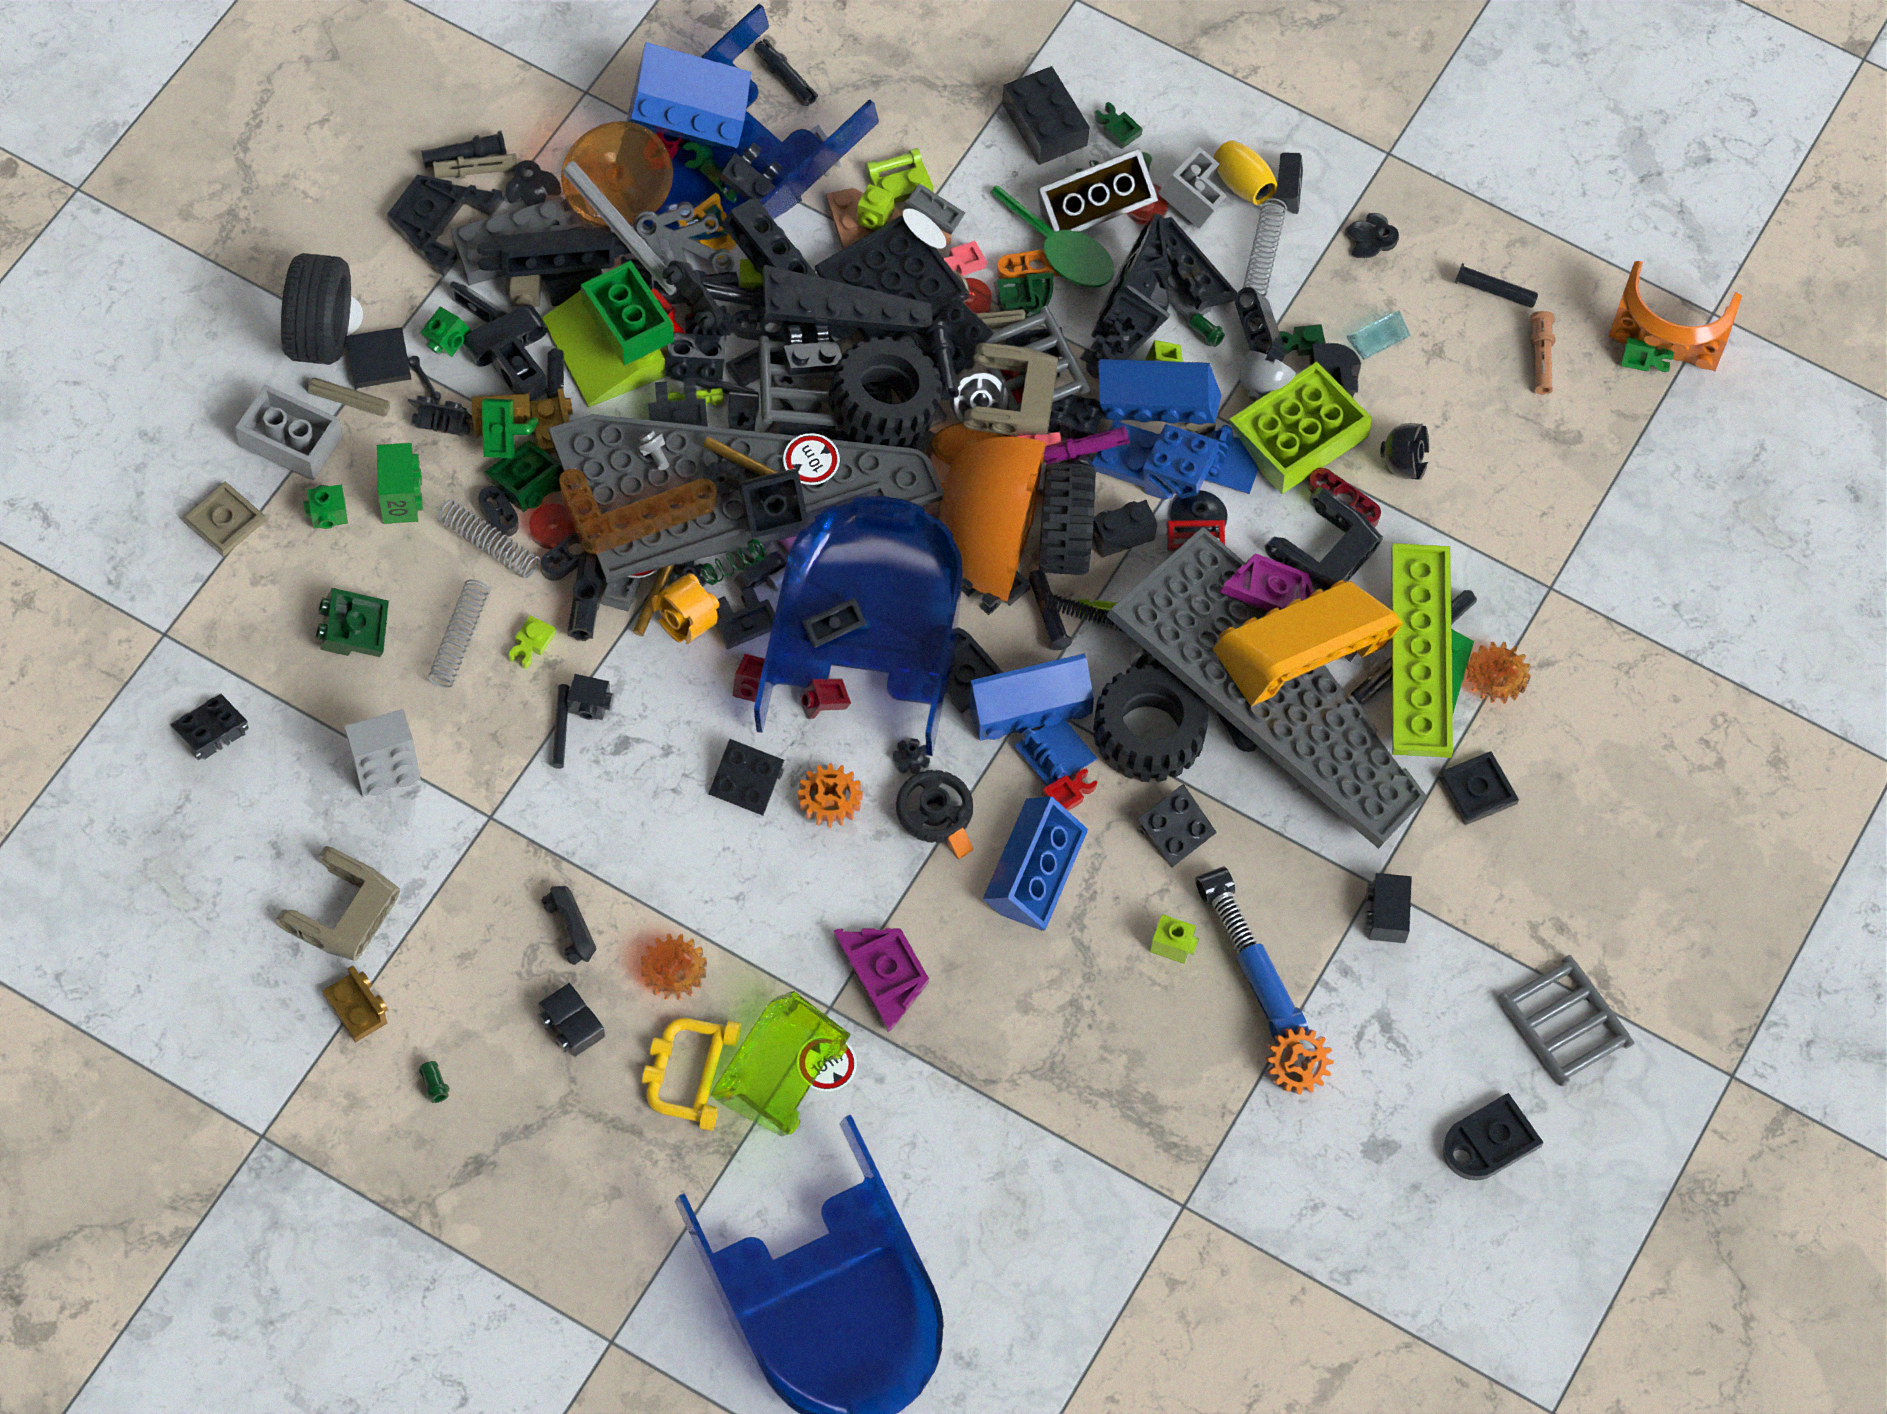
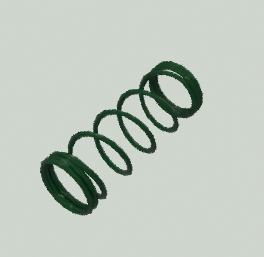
M755 538L748 541L749 551L755 558L753 563L745 561L743 551L737 547V553L744 561V566L741 569L735 567L731 555L726 553V558L733 567L731 574H726L720 560L715 558V564L722 572L720 580H718L717 573L711 564L706 563L702 565L701 572L705 581L710 585H715L723 580L724 574L732 576L735 569L742 571L746 563L754 565L756 560L762 561L766 556L763 545ZM754 543L758 546L761 553V557L756 552L754 548Z

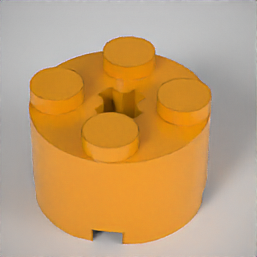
M689 573L657 593L652 598V607L654 612L659 610L662 618L658 621L666 633L679 643L685 640V644H689L717 623L716 609L719 608V602L712 593H707L695 575Z

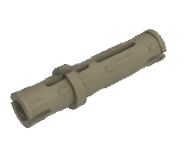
M516 153L468 159H463V156L457 157V160L434 161V177L460 176V179H464L466 175L511 171L517 165ZM502 163L497 165L478 166L484 164ZM473 166L469 168L449 169L455 167Z

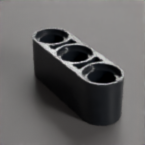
M1251 287L1242 288L1235 296V306L1250 351L1266 354L1265 360L1274 362L1277 359L1282 362L1286 353L1268 299Z
M525 305L471 331L464 337L463 345L476 365L484 367L492 363L490 347L513 334L526 347L543 338L548 332V327L533 305Z

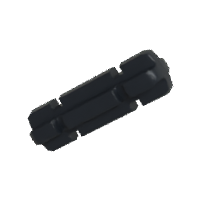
M552 348L547 353L548 399L558 397L557 389L563 388L564 390V387L561 386L564 385V364L561 363L564 362L563 350Z

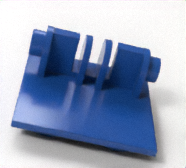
M1222 425L1217 431L1212 430L1209 437L1218 440L1219 451L1207 473L1205 481L1250 494L1259 468L1240 438L1233 436L1232 428L1228 425Z
M1061 719L1054 726H1044L1038 731L1032 728L1026 729L1022 734L1024 739L1014 745L1046 786H1049L1065 775L1068 777L1072 776L1097 760V757L1065 719Z

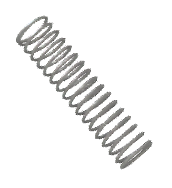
M1274 198L1267 199L1262 204L1245 281L1242 287L1245 288L1248 285L1255 290H1265V293L1261 294L1264 297L1268 292L1269 278H1271V272L1273 271V262L1275 261L1277 246L1279 245L1278 241L1280 240L1282 225L1284 224V215L1287 211L1286 204ZM1275 200L1283 203L1285 208L1278 204H1267L1265 206L1264 204L1267 201ZM1271 205L1281 207L1284 211L1281 212L1276 209H1266L1265 207ZM1266 216H1274L1280 220H1271ZM1265 221L1275 222V223H1277V224H1279V225H1278V226L1269 225V224L1265 223ZM1264 227H1273L1276 228L1278 231L1267 230ZM1262 232H1271L1277 236H1269ZM1261 237H1269L1274 239L1275 241H1267L1262 239ZM1260 242L1270 243V244H1272V245H1274V246H1273V247L1265 246V245H1262ZM1259 248H1268L1271 249L1273 252H1266ZM1257 253H1266L1272 257H1264ZM1256 258H1263L1269 260L1270 262H1262L1257 260ZM1255 264H1264L1267 265L1268 268L1259 267ZM1254 269H1262L1268 273L1257 272ZM1252 274L1263 275L1266 278H1258ZM1253 279L1261 280V281H1263V282H1265V283H1264V284L1256 283V282H1254V281H1252V280H1253ZM1250 285H1257L1262 287L1263 289H1257Z
M453 499L445 502L439 510L437 519L440 523H445L446 527H450L452 531L455 530L457 534H461V537H466L467 541H471L473 545L477 544L478 548H482L490 556L493 555V558L498 559L500 563L504 562L505 566H509V569L514 570L515 573H520V576L524 579L529 578L536 571L540 562L539 556L534 557L533 552L529 553L528 549L523 550V546H518V542L512 543V538L507 540V535L502 536L501 531L496 533L495 527L491 529V524L486 525L485 520L480 522V517L475 518V514H470V510L464 511V506L459 507V503H454ZM450 501H452L453 504L451 508L447 512L446 516L441 520V516L445 507ZM458 505L454 514L447 520V517L452 512L454 506ZM463 508L459 518L452 524L457 512ZM468 512L466 519L457 527L462 516ZM473 515L471 523L463 530L467 520ZM479 519L476 527L468 534L472 524ZM484 522L481 531L474 537L477 528ZM489 526L486 535L479 541L481 534ZM495 530L491 539L484 545L491 531ZM500 533L498 540L490 548L493 539L496 537L497 534ZM503 537H505L503 544L495 552L498 543L501 541ZM511 540L506 551L500 555L506 543ZM514 544H516L515 549L513 550L511 555L506 559L509 550ZM521 547L519 555L511 562L514 554ZM527 551L524 559L517 565L522 554ZM532 555L526 567L522 569L527 558ZM538 558L534 567L525 574L530 563ZM521 565L520 571H516V568Z
M470 579L465 581L461 596L458 598L459 602L456 603L454 613L451 615L450 625L447 626V631L442 638L438 654L435 656L436 660L433 661L431 672L428 674V679L440 687L449 688L453 686L454 676L458 675L456 671L460 669L461 659L464 658L463 653L467 651L465 647L469 646L467 641H470V636L474 634L475 624L478 623L477 618L480 617L479 612L483 611L484 601L487 600L486 595L490 593L489 587L478 580ZM473 581V582H477V583H480V584H476V583H468V584H467V582ZM467 585L480 586L487 591V593H482L481 591L471 589ZM466 591H472L476 594L483 595L485 599H480L477 596L470 595ZM463 596H469L472 599L481 601L483 604L479 605L475 602L468 601ZM461 602H467L473 606L479 607L481 610L477 611L473 608L464 606ZM459 608L476 612L478 616L475 617L469 613L462 612ZM457 614H463L467 617L474 618L476 622H471L467 619L460 618ZM459 619L468 624H472L474 628H469L465 625L458 624L455 620ZM452 625H458L461 628L470 630L471 634L456 630ZM450 631H456L459 634L466 635L469 637V640H465L459 636H455ZM448 637L465 641L467 645L463 646L460 643L453 642ZM446 643H452L456 646L463 647L465 651H459L458 649L449 647ZM443 649H450L454 652L460 653L462 657H457L453 654L447 653ZM441 655H448L452 658L458 659L460 663H455L451 660L445 659ZM438 660H443L450 664H454L458 668L453 669L449 666L441 664ZM436 666H442L446 669L452 670L455 672V675H451L447 672L441 671ZM433 674L435 677L442 681L449 683L451 682V685L444 686L438 684L431 678L430 675ZM437 675L443 676V677L447 678L448 680L442 679V678H440V677L437 676Z

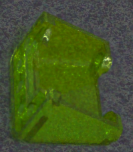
M795 991L778 996L761 1013L714 1086L711 1097L720 1104L781 1137L791 1135L801 1122L798 1119L800 1112L797 1110V1107L825 1063L832 1059H840L846 1052L848 1045L845 1043L851 1034Z

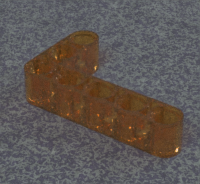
M574 468L567 469L561 474L559 479L561 497L582 547L591 554L602 553L709 514L715 509L717 504L715 484L711 480L703 478L601 514L583 472ZM573 483L580 485L577 489L573 490L567 488L569 484ZM702 493L710 495L708 499L704 500L699 499L697 496ZM674 503H679L683 505V507L680 509H672L670 505ZM581 508L591 510L587 514H579L577 512ZM646 513L656 515L653 519H645L642 516ZM619 523L629 525L625 529H617L615 527ZM591 533H598L601 535V537L598 539H590L588 538V535H590Z

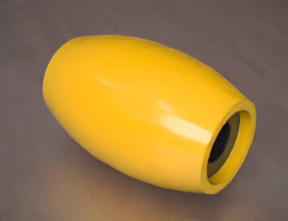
M1234 140L1223 143L1216 150L1213 159L1219 163L1216 170L1223 182L1236 195L1255 205L1263 204L1265 200L1270 199L1277 190L1276 179L1268 164L1257 152Z

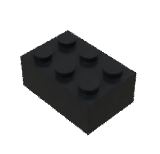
M1053 66L1003 85L1002 105L1039 165L1088 146L1090 126Z

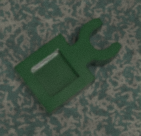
M1107 102L1105 104V111L1109 114H1102L1098 109L1095 111V120L1099 124L1105 125L1104 133L1121 149L1142 135L1143 128L1125 111L1120 115L1116 114V108L1112 103Z
M1322 324L1294 327L1293 334L1280 331L1282 341L1286 343L1284 345L1285 355L1289 354L1292 350H1297L1298 357L1310 355L1312 344L1326 343Z

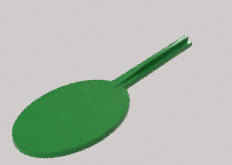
M995 185L993 187V190H991L992 195L1046 238L1044 243L1045 257L1050 266L1059 275L1074 284L1090 288L1105 286L1113 279V260L1100 243L1080 232L1072 230L1053 231L1000 186Z

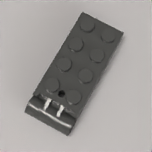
M574 195L565 200L563 197L452 228L451 233L460 263L470 286L504 276L501 270L484 271L478 268V260L482 257H488L477 253V245L481 244V242L498 241V236L593 228L582 197Z

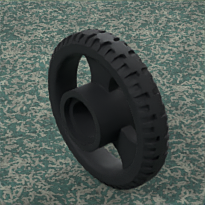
M926 770L925 772L922 771L913 775L902 785L896 799V814L902 827L914 838L916 837L918 840L931 843L948 841L949 836L961 828L965 830L969 825L973 814V798L967 785L957 776H953L952 773L943 772L942 770ZM946 784L953 788L961 797L963 805H950L948 792L939 786ZM921 786L924 791L920 796L919 809L907 811L906 802L908 796L915 788ZM936 803L939 804L941 808L932 809L928 807V805ZM947 819L951 820L954 824L943 830L922 828L923 823L930 826H939Z

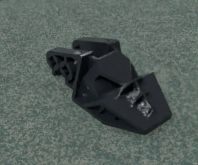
M1157 213L1151 217L1140 231L1098 314L1100 316L1091 333V337L1095 339L1091 349L1095 350V352L1085 348L1080 356V359L1086 362L1085 369L1093 378L1099 379L1098 360H1127L1171 315L1167 312L1169 308V290L1163 277L1171 273L1172 267L1167 257L1162 216Z

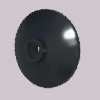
M1199 490L1198 494L1183 499L1178 497L1174 501L1170 512L1171 521L1225 520L1226 526L1228 518L1227 509L1220 498L1203 490ZM1196 509H1201L1205 512L1198 513L1196 512ZM1202 527L1174 529L1178 533L1198 532ZM1204 527L1209 532H1219V527Z

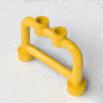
M679 1018L669 1023L662 1034V1038L654 1037L650 1055L656 1056L653 1066L646 1065L643 1073L642 1083L648 1084L646 1098L649 1106L654 1111L663 1115L700 1122V1129L713 1131L717 1120L718 1107L706 1105L722 1046L723 1044L733 1047L737 1046L741 1033V1023L728 1020L727 1025L724 1026L691 1018ZM681 1030L712 1036L693 1108L661 1101L658 1096L664 1081L666 1065L672 1053L674 1037Z

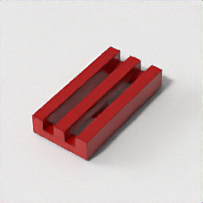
M1225 520L1166 522L1167 551H1176L1184 544H1174V539H1190L1197 533H1173V528L1219 527V532L1210 533L1219 538V541L1225 545Z

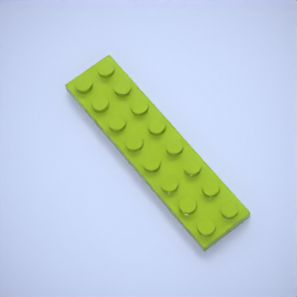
M1392 543L1391 610L1398 615L1403 623L1392 637V755L1452 758L1450 546Z

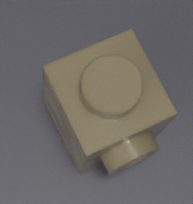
M542 275L506 278L505 292L506 295H511L512 306L533 305L534 307H540Z

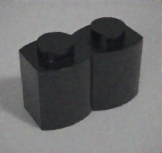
M570 983L538 1003L540 1013L537 1015L539 1020L547 1030L550 1028L554 1030L557 1034L555 1040L563 1052L569 1050L576 1057L605 1037L604 1027Z

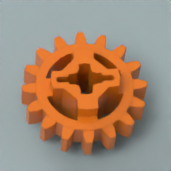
M832 763L828 764L827 770H823L820 765H817L816 774L807 771V780H800L801 790H798V800L801 801L799 802V808L801 811L807 810L806 819L809 820L816 817V825L819 826L822 821H827L828 828H831L833 821H837L840 826H843L844 817L853 820L854 811H860L861 802L859 801L863 797V791H860L861 782L860 780L853 781V771L845 774L843 765L838 770H833ZM812 789L814 790L815 794L813 801L810 797ZM847 790L850 793L849 801H846L845 796Z
M1297 1027L1296 1034L1287 1028L1285 1029V1038L1280 1035L1275 1036L1278 1042L1277 1046L1268 1045V1049L1273 1052V1056L1265 1057V1061L1271 1062L1273 1066L1267 1070V1073L1276 1074L1277 1076L1273 1082L1276 1085L1284 1082L1283 1090L1287 1092L1294 1086L1296 1094L1301 1095L1303 1087L1312 1093L1314 1092V1083L1320 1086L1324 1085L1321 1079L1322 1075H1331L1326 1069V1065L1334 1064V1060L1328 1059L1326 1054H1329L1332 1048L1322 1046L1326 1040L1325 1037L1320 1036L1315 1039V1030L1310 1029L1305 1035L1303 1027ZM1299 1040H1306L1315 1048L1306 1050ZM1286 1047L1287 1052L1284 1058L1280 1060L1281 1054ZM1297 1054L1305 1057L1301 1061L1302 1067L1294 1064V1061L1298 1060ZM1318 1062L1317 1069L1313 1074L1312 1069L1315 1063ZM1293 1071L1300 1081L1291 1080L1284 1073Z

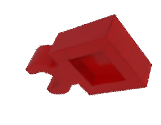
M1086 768L1080 770L1073 781L1067 775L1063 776L1044 788L1041 795L1043 797L1052 796L1069 811L1083 802L1084 796L1082 793L1090 794L1094 792L1098 782L1095 780L1090 784H1086L1082 781L1088 775Z

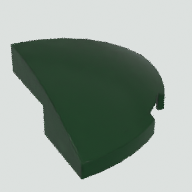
M1053 273L1027 274L1023 278L997 279L994 282L1000 311L1023 309L1025 310L1026 318L1039 314V310L1042 307L1048 306L1054 287Z

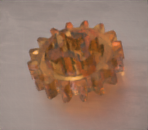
M1493 641L1490 643L1489 649L1481 645L1478 653H1472L1466 671H1468L1466 679L1469 682H1473L1471 690H1480L1481 699L1485 698L1486 695L1491 696V703H1494L1496 698H1500L1502 703L1505 704L1508 696L1516 700L1519 692H1525L1531 678V674L1528 673L1531 666L1528 663H1524L1526 655H1517L1516 646L1511 648V650L1506 649V642H1503L1501 647H1496Z
M667 934L665 942H662L659 938L655 939V948L647 945V955L641 956V964L644 966L640 969L641 976L646 977L644 979L645 986L653 985L654 995L663 991L664 999L668 1000L670 994H675L677 1000H681L682 992H686L687 995L691 996L692 986L701 988L700 978H706L707 975L704 968L707 966L706 957H701L703 955L702 947L694 949V939H690L686 943L683 941V934H680L677 940H673L671 934ZM684 953L687 954L691 959H687L684 956ZM677 959L678 965L675 966V968L672 970V974L670 975V969L673 967V965H675ZM656 974L661 975L664 981L658 978Z

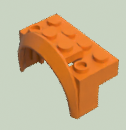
M1634 261L1608 337L1616 339L1621 343H1626L1628 337L1641 340L1648 345L1655 346V350L1665 348L1673 351V360L1684 361L1701 369L1715 372L1727 344L1742 295L1735 292L1729 306H1726L1722 317L1712 323L1702 326L1679 325L1659 317L1644 303L1638 287L1643 262Z

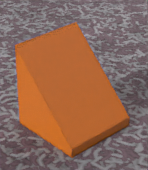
M964 828L948 837L947 846L958 860L974 850Z

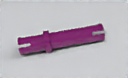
M1126 426L1074 440L1073 438H1068L1066 442L1045 447L1044 460L1046 465L1068 459L1075 460L1080 455L1130 444Z

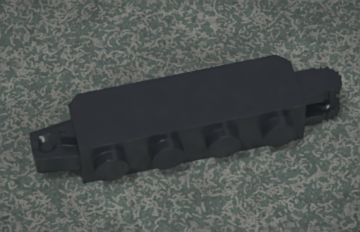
M609 226L498 236V241L481 242V244L477 245V253L488 256L478 260V268L484 271L501 270L502 275L507 277L610 269L615 265L614 258L632 253L615 232H611Z

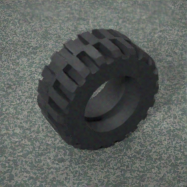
M875 337L867 339L866 343L863 341L857 342L852 348L847 349L842 354L829 388V407L834 412L833 418L838 425L842 423V430L848 435L853 434L855 440L860 443L865 441L870 444L895 447L899 444L900 447L910 445L912 440L918 441L931 427L941 400V376L936 367L932 368L933 361L928 356L924 357L921 349L916 346L912 348L908 346L907 341L901 339L900 342L893 341L892 337H883V340H878ZM869 382L891 384L901 390L908 401L900 404L880 402L871 397L862 385Z
M1050 463L1045 467L1039 549V569L1044 573L1084 575L1089 572L1096 470L1091 465Z
M1145 664L1143 669H1137L1136 666L1127 668L1126 675L1118 673L1112 677V683H1106L1102 689L1101 696L1098 697L1093 730L1095 731V745L1100 747L1099 754L1103 760L1110 759L1109 766L1115 771L1123 770L1124 776L1130 779L1134 775L1141 777L1140 781L1149 782L1150 778H1156L1157 782L1166 781L1167 775L1170 774L1175 778L1182 774L1183 767L1189 769L1195 763V758L1200 756L1203 749L1209 717L1208 708L1205 707L1206 701L1165 666L1161 665V668L1157 669L1153 668L1152 664ZM1154 707L1168 713L1175 720L1178 730L1163 739H1145L1130 731L1124 723L1123 717L1137 708Z

